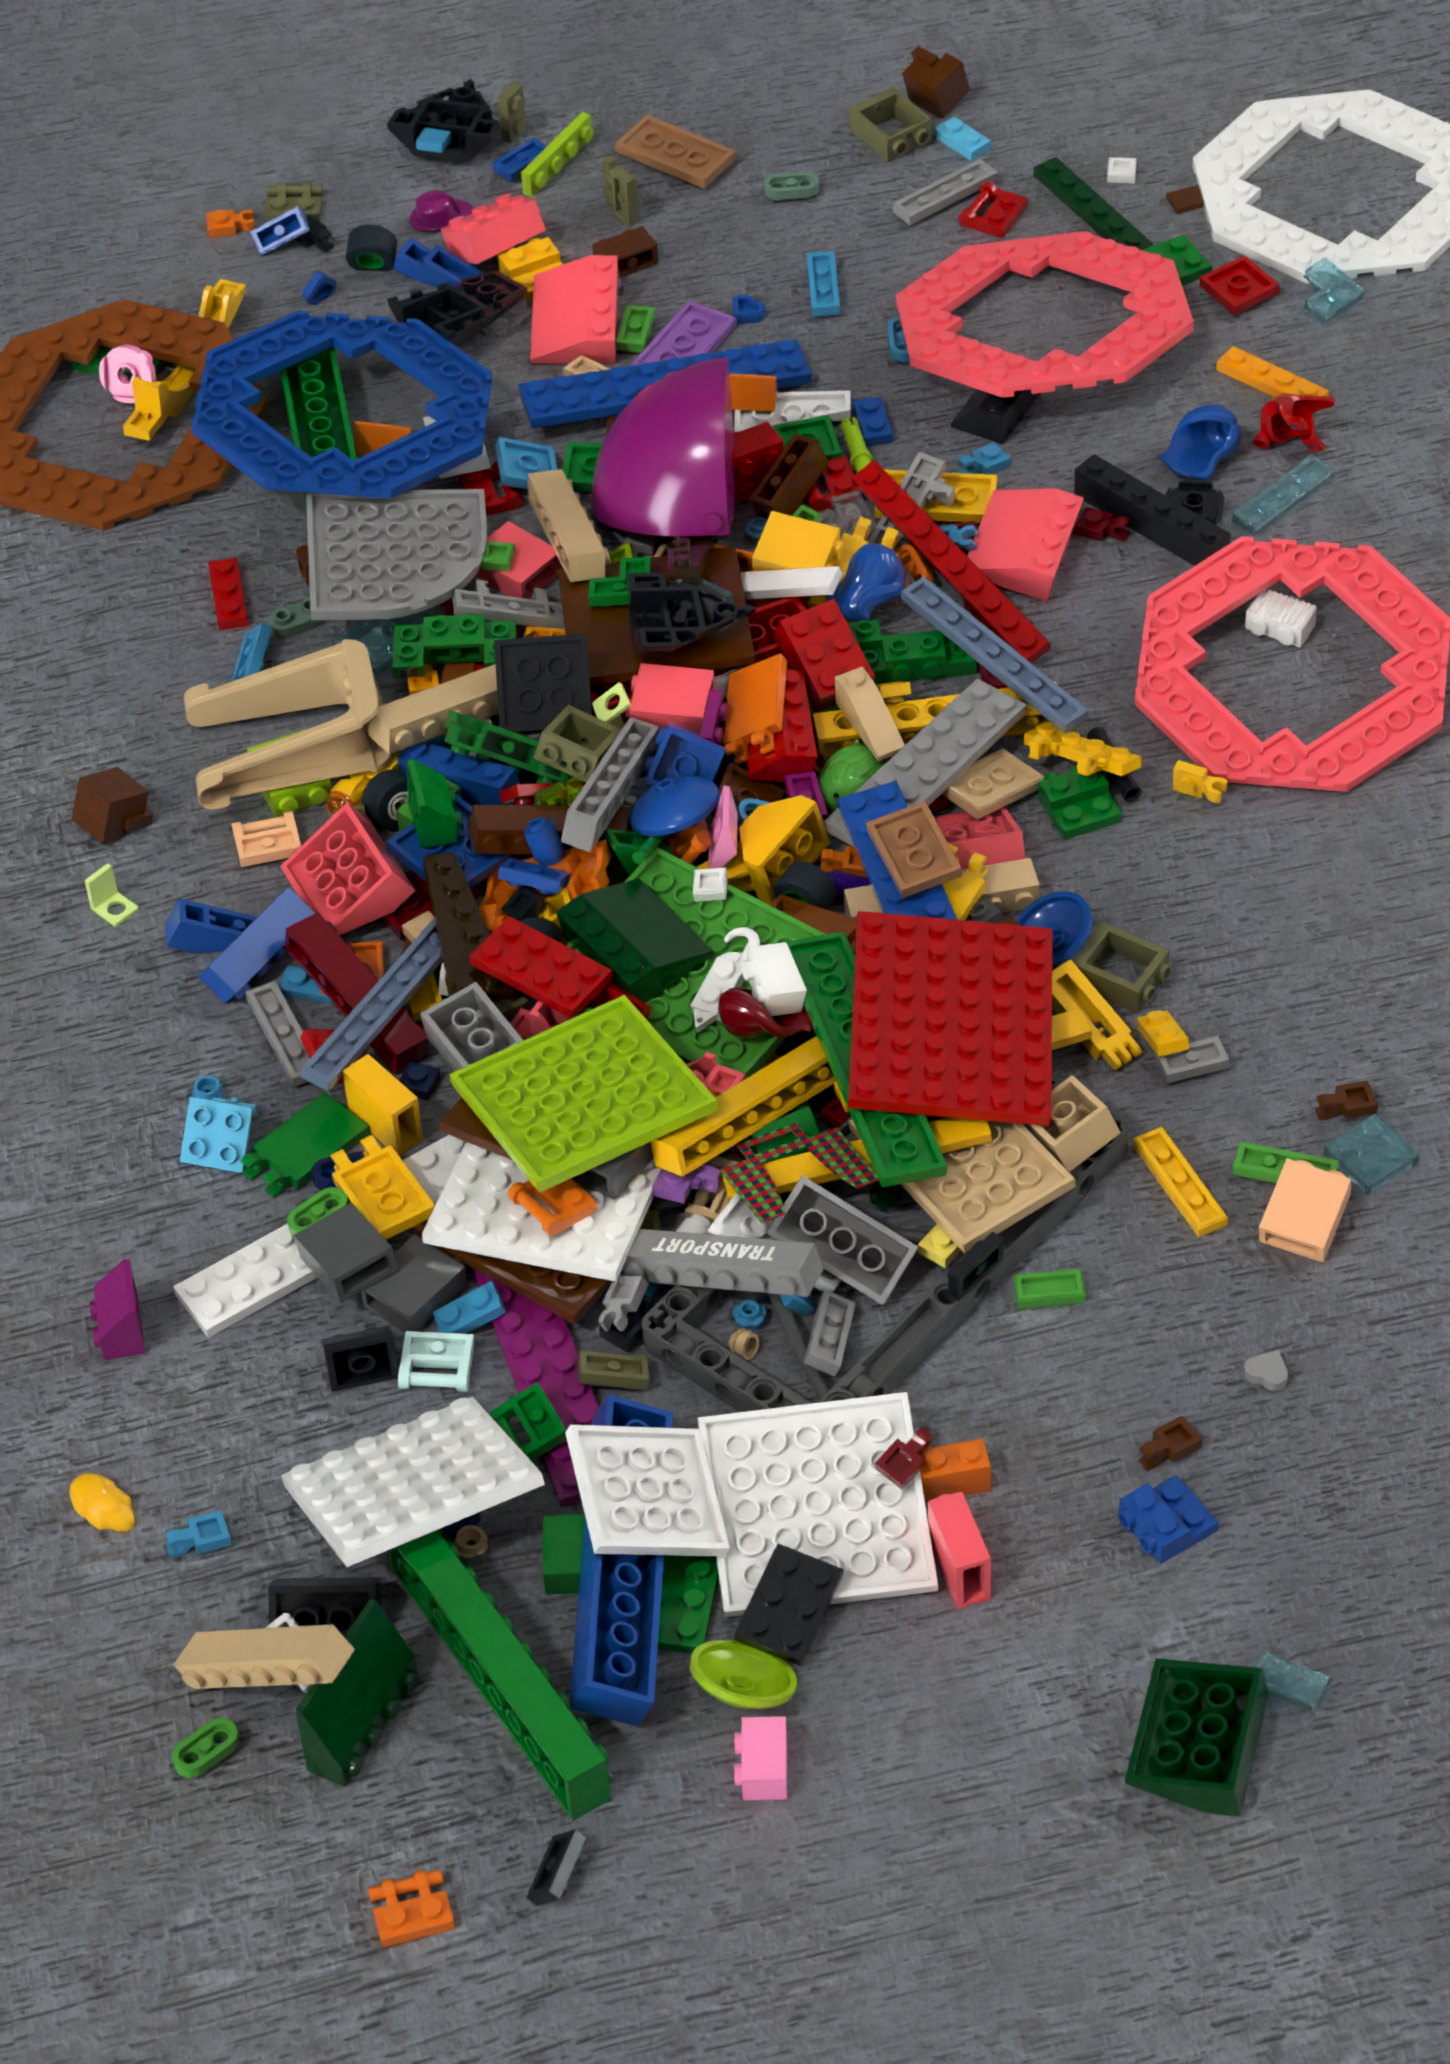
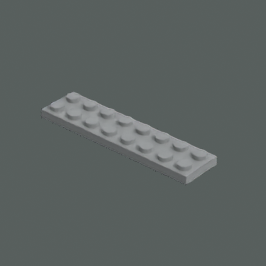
M977 678L854 793L897 780L908 807L923 801L929 806L1027 713V704ZM837 808L823 821L826 831L855 847L841 813Z

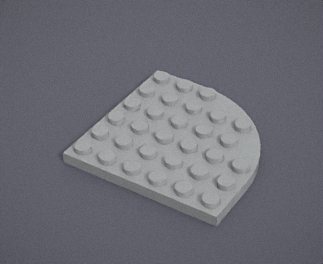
M484 489L408 490L393 498L306 492L311 620H389L419 613L453 597L454 589L462 590L466 587L482 565V558L487 544Z

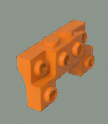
M605 839L597 841L591 852L574 847L565 849L562 852L564 858L560 862L548 866L549 868L569 872L568 884L565 887H568L573 900L582 893L607 887L610 880L606 873V868L612 858V854ZM534 857L521 860L540 865L538 861L534 860ZM498 869L487 877V890L480 906L497 903L502 908L520 887L511 886L507 883V880L499 879ZM524 886L542 900L551 896L538 892L537 888Z

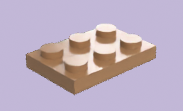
M925 801L866 823L867 832L902 898L962 877V869Z

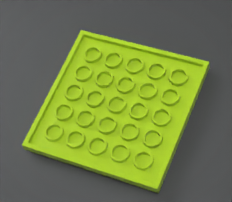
M625 995L449 1074L452 1086L539 1193L719 1110L717 1099Z

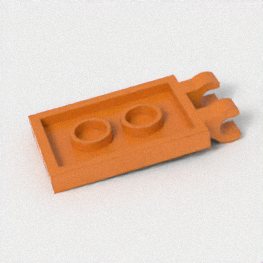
M781 653L729 674L727 694L728 716L725 722L723 744L727 748L725 752L727 755L735 754L736 765L748 760L749 743L753 745L760 743V753L762 755L773 751L774 734L782 731L787 660Z

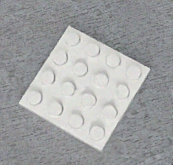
M570 1425L565 1434L594 1554L726 1556L730 1546L699 1429Z

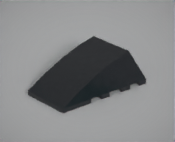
M494 270L461 279V285L452 286L444 283L437 285V291L423 294L421 290L410 292V298L399 301L398 297L395 296L388 298L387 302L398 323H406L407 319H419L449 342L458 346L506 313L528 291L527 287Z

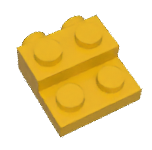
M535 237L530 239L526 245L517 248L511 247L497 254L499 272L527 287L528 293L520 299L522 303L533 300L535 274L563 265L560 259V252L549 237L543 239Z

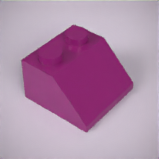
M125 1259L94 1286L95 1300L89 1301L92 1321L98 1320V1327H92L95 1348L102 1347L104 1360L145 1354L139 1298L130 1259Z

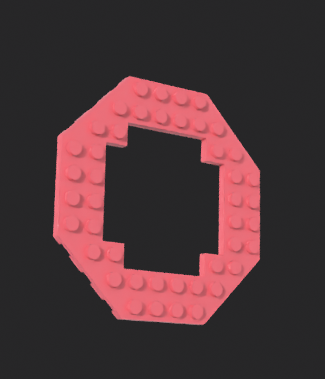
M1083 231L964 246L895 295L896 308L899 313L910 366L1002 398L1013 397L1014 391L1031 389L1032 394L1055 391V386L1072 384L1073 389L1096 386V381L1113 379L1114 384L1126 383L1194 331V321L1173 260ZM1048 266L1129 291L1130 293L1123 298L1124 308L1137 312L1081 355L1075 356L1063 350L1053 349L1039 361H1034L1022 355L1004 351L999 347H993L978 342L975 339L955 334L963 328V318L950 314L1009 270L1032 278Z
M1241 536L1148 595L1135 691V706L1197 766L1207 768L1208 776L1224 778L1228 783L1348 792L1442 729L1450 640V617L1372 546L1358 545V549L1340 547V543L1315 542V545L1297 544V540L1272 538V542L1254 541V537ZM1280 580L1299 598L1324 583L1399 652L1381 664V673L1396 687L1307 746L1287 727L1261 742L1188 672V670L1206 659V650L1192 636Z

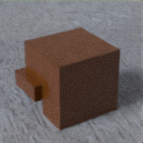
M917 46L911 52L913 62L902 72L909 100L920 108L943 119L970 91L963 62L947 53L939 60L937 55Z
M119 767L79 777L72 820L101 844L122 839L123 829L131 831L152 824L153 813L146 808L149 791Z

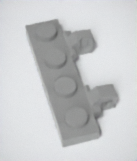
M918 452L900 487L922 510L926 503H932L933 499L939 503L951 506L956 498L955 488L946 485L945 480L941 478L946 469L945 461ZM884 515L868 542L881 544L886 529L888 527L896 529ZM899 532L896 538L899 539L894 551L902 545L908 544L912 546Z
M483 580L475 581L474 591L454 589L452 602L455 615L484 614L485 620L490 621L515 620L516 624L523 627L535 626L565 629L562 603L548 602L546 589L534 588L531 599L490 594L489 588H487L488 581Z

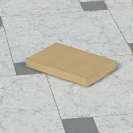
M1002 748L975 761L942 795L976 819H980L1039 790V781H1042L1044 776Z

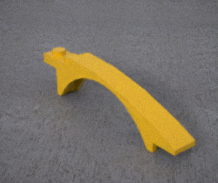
M220 279L214 288L207 285L203 290L199 317L225 322L229 329L246 291V284ZM178 364L162 382L156 381V383L145 381L141 377H135L132 381L135 410L123 425L124 435L150 441L169 416L177 417L195 391L190 389L189 380L196 368Z

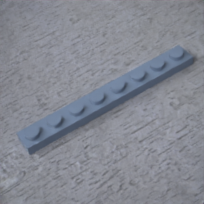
M922 577L901 591V600L1066 734L1088 719L1089 710L927 578Z
M435 918L301 1068V1078L329 1092L343 1076L342 1071L358 1059L442 962L440 956L441 947L436 936Z

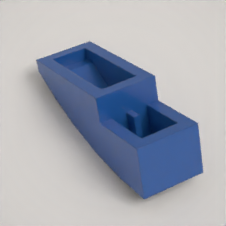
M410 238L397 253L393 269L434 287L444 283L452 286L461 285V279L484 273L439 245H436L431 250L413 238Z

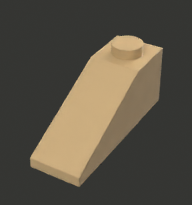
M863 666L835 676L836 704L877 761L894 756L905 744L876 684Z

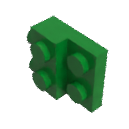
M1075 765L1070 772L1061 775L1052 772L1047 774L1042 781H1039L1038 799L1063 840L1121 822L1122 813L1110 796L1109 783L1101 771L1085 776L1077 773V765Z

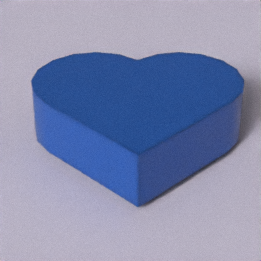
M316 270L304 288L302 297L311 305L317 304L323 298H327L335 292L337 283L329 275Z
M744 294L736 296L732 301L733 317L737 318V324L757 323L764 320L766 311L763 303L754 301L751 296Z

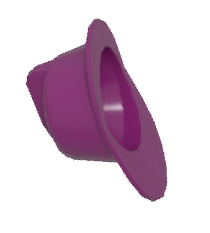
M431 190L416 198V208L410 215V224L416 230L423 232L441 230L449 225L451 219L459 216L466 217L472 214L474 207L466 201L454 199L441 190Z

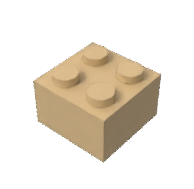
M1073 1075L1051 1090L1050 1126L1025 1124L1026 1128L1068 1172L1121 1133L1108 1107Z

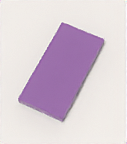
M688 301L630 366L646 362L651 363L672 358L695 356L702 353H713L736 328L737 318Z

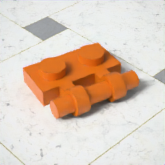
M425 1869L414 1872V1876L396 1881L388 1878L381 1880L380 1885L367 1888L370 1902L385 1899L387 1904L373 1909L382 1948L455 1929L446 1890L431 1894L429 1888L444 1884L440 1869L427 1873ZM418 1890L419 1897L398 1902L397 1895Z

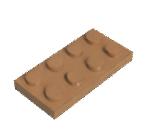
M650 115L644 116L615 143L616 153L703 189L736 160L735 150Z

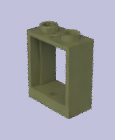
M894 87L849 107L850 130L887 162L932 141V119ZM896 117L908 127L888 137L876 125Z
M567 705L542 731L533 758L587 782L622 729ZM561 761H565L567 766H563Z
M1102 921L1079 953L1072 959L1073 963L1106 1001L1138 1013L1145 1003L1149 1004L1152 1001L1156 988L1161 982L1167 981L1172 966L1169 964L1168 949ZM1109 951L1147 966L1135 984L1097 968Z

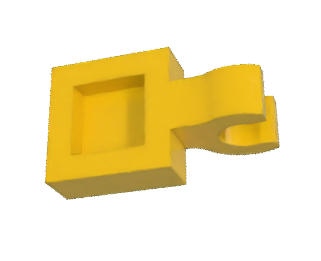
M1180 760L1176 762L1173 768V790L1201 799L1205 794L1209 801L1214 803L1221 802V791H1227L1228 781L1226 779L1208 776L1207 768Z

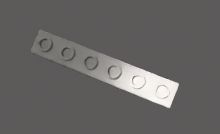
M633 717L629 718L568 809L561 842L579 850L592 851L643 773L649 755L653 756L659 726Z

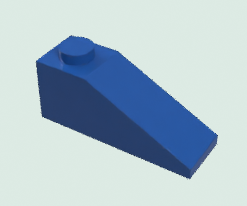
M179 898L165 923L166 943L168 947L193 953L224 951L257 917Z

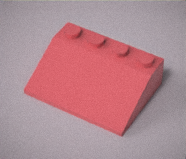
M589 255L534 275L530 364H569L581 354L599 364H616L619 284L617 255Z
M1056 488L994 490L978 528L979 534L974 538L977 548L969 551L967 557L993 584L1047 602L1075 524L1077 523L1084 497Z
M349 803L340 808L280 866L298 896L315 913L318 912L326 922L330 921L339 936L394 912L416 891L394 856L387 850L386 844L371 821Z
M1005 806L980 819H976L966 811L934 816L947 843L958 846L955 856L959 857L958 863L961 869H967L969 860L974 853L987 857L983 866L1025 859L1023 833Z

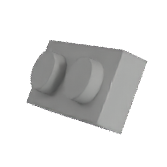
M1218 1036L1189 1043V1050L1161 1057L1156 1055V1062L1166 1084L1229 1068V1058Z

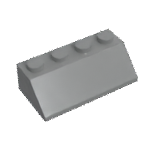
M803 1175L783 1205L785 1215L775 1218L766 1233L776 1240L815 1243L823 1269L882 1305L918 1249L917 1245Z

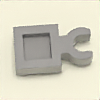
M619 1276L617 1282H611L603 1300V1305L607 1309L599 1317V1324L605 1331H609L612 1323L619 1331H624L627 1327L628 1318L626 1316L628 1312H637L649 1285L643 1276Z

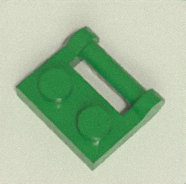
M538 1382L489 1413L491 1418L532 1463H534L536 1458L567 1440L566 1428ZM515 1415L518 1416L532 1442L524 1447L509 1423L510 1419Z

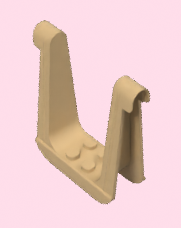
M344 639L340 644L209 689L206 683L189 688L184 694L186 719L189 724L195 727L336 704H348L349 710L336 719L201 770L196 776L200 805L209 810L225 808L231 804V797L370 770L377 772L386 766L391 760L393 753L388 754L368 735L369 721L376 715L379 706L384 705L366 646L357 640Z

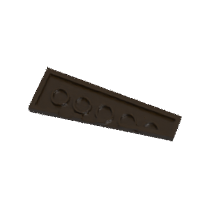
M718 535L667 536L670 581L700 577L706 562L710 558L709 552H713L714 543L718 542Z
M455 852L424 856L422 865L428 895L431 899L432 915L435 917L436 936L441 947L440 956L442 963H444L448 996L450 997L477 982L491 1001L512 998L514 991L512 986L470 965L469 956L490 936V933Z

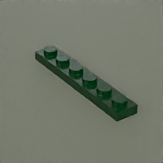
M1057 157L1034 167V176L1102 238L1112 239L1126 246L1137 247L1139 250L1153 246V243Z

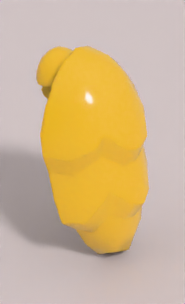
M83 1473L72 1481L69 1494L73 1507L91 1525L99 1530L110 1529L117 1532H127L133 1529L135 1517L131 1507V1498L124 1491L117 1488L114 1481L95 1473Z

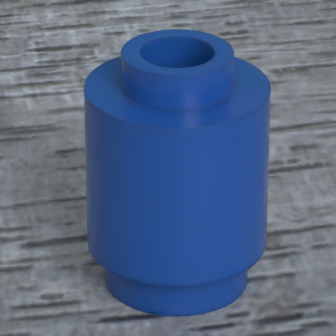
M539 817L530 821L527 824L528 827L524 830V835L534 860L545 867L560 862L564 858L562 853L564 847L553 820Z

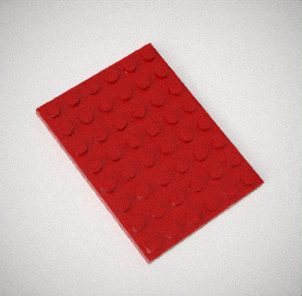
M858 911L848 1108L1050 1126L1052 1087V928Z

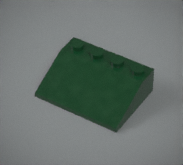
M639 878L582 893L556 911L563 935L583 955L611 969L613 972L612 983L644 1003L654 998L714 955V951Z
M372 1599L368 1601L345 1635V1639L355 1650L333 1683L312 1684L295 1709L307 1771L343 1787L347 1785L352 1776L359 1774L363 1767L365 1756L371 1748H375L379 1744L384 1727L389 1720L396 1718L403 1698L407 1692L411 1693L415 1689L419 1680L415 1655L377 1601Z
M1155 1658L1125 1776V1783L1203 1813L1241 1816L1269 1696L1263 1668Z

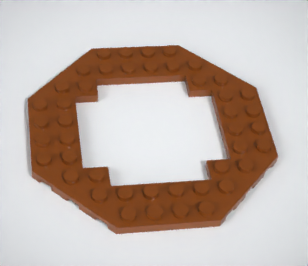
M121 299L10 339L0 355V505L105 531L114 528V523L130 517L133 521L154 513L153 508L167 503L171 507L192 499V494L207 489L208 492L220 489L234 465L193 435L192 425L166 468L139 462L127 482L31 459L30 457L39 445L37 437L17 431L62 360L89 365L100 346L114 349L121 345H133L141 350L148 351L152 358L196 368L189 380L191 390L200 391L207 351L234 340L225 322ZM257 382L251 384L259 391H261ZM262 391L261 402L247 408L259 419H262L268 408Z

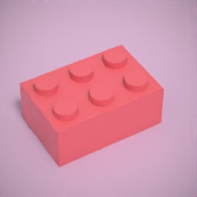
M510 193L496 197L495 203L489 206L481 205L472 209V214L466 217L459 216L451 219L449 225L441 229L448 251L471 264H479L546 231L536 200L524 198L523 195L511 196Z

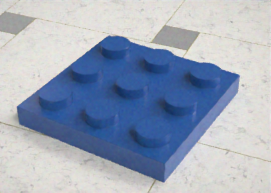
M457 794L455 795L456 806L453 808L454 811H460L462 819V829L457 830V843L420 848L414 824H411L386 841L387 850L425 882L422 865L424 856L455 852L470 889L496 872L499 866L508 858L515 859L520 855L474 854L468 832L472 806Z

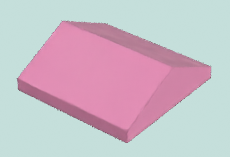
M723 786L709 831L712 844L708 850V869L722 868L737 854L738 812L730 786Z

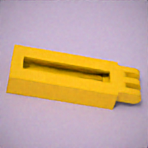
M1071 959L1052 970V1009L1056 1014L1077 1008L1081 1009L1092 1029V1038L1081 1041V1043L1096 1061L1103 1057L1112 1069L1117 1070L1122 1066L1121 1061L1126 1064L1132 1060V1056L1137 1057L1142 1053L1140 1046L1131 1037L1132 1031ZM1100 1022L1111 1036L1107 1038L1103 1027L1097 1029L1094 1025Z

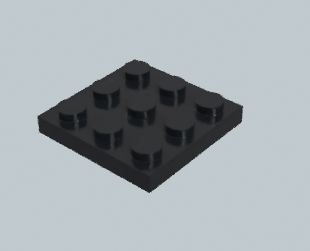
M587 634L494 640L499 725L501 728L513 732L543 731L567 705L593 716Z

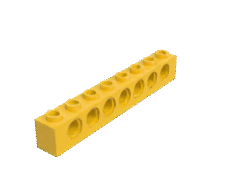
M1010 688L999 689L1027 704V713L1002 737L1024 734L1037 728L1039 724L1054 725ZM960 694L886 704L904 744L906 745ZM841 710L813 713V727L816 733L817 748L825 760H828L838 750L854 745V740L856 739L866 745Z

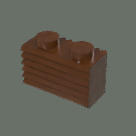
M644 226L628 229L621 234L610 238H603L592 244L593 255L618 256V275L620 278L623 275L627 276L628 273L632 274L633 271H641L643 268L646 269L648 266L652 267L653 264L657 265L658 263L657 243Z

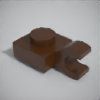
M1362 1081L1336 1086L1335 1094H1321L1317 1096L1320 1107H1316L1315 1112L1319 1120L1331 1119L1339 1112H1342L1344 1118L1348 1119L1377 1114L1378 1104L1369 1082Z
M1180 1416L1153 1431L1154 1441L1147 1442L1140 1447V1451L1144 1456L1139 1458L1138 1462L1147 1471L1157 1467L1166 1456L1174 1463L1202 1448L1203 1438L1183 1416Z

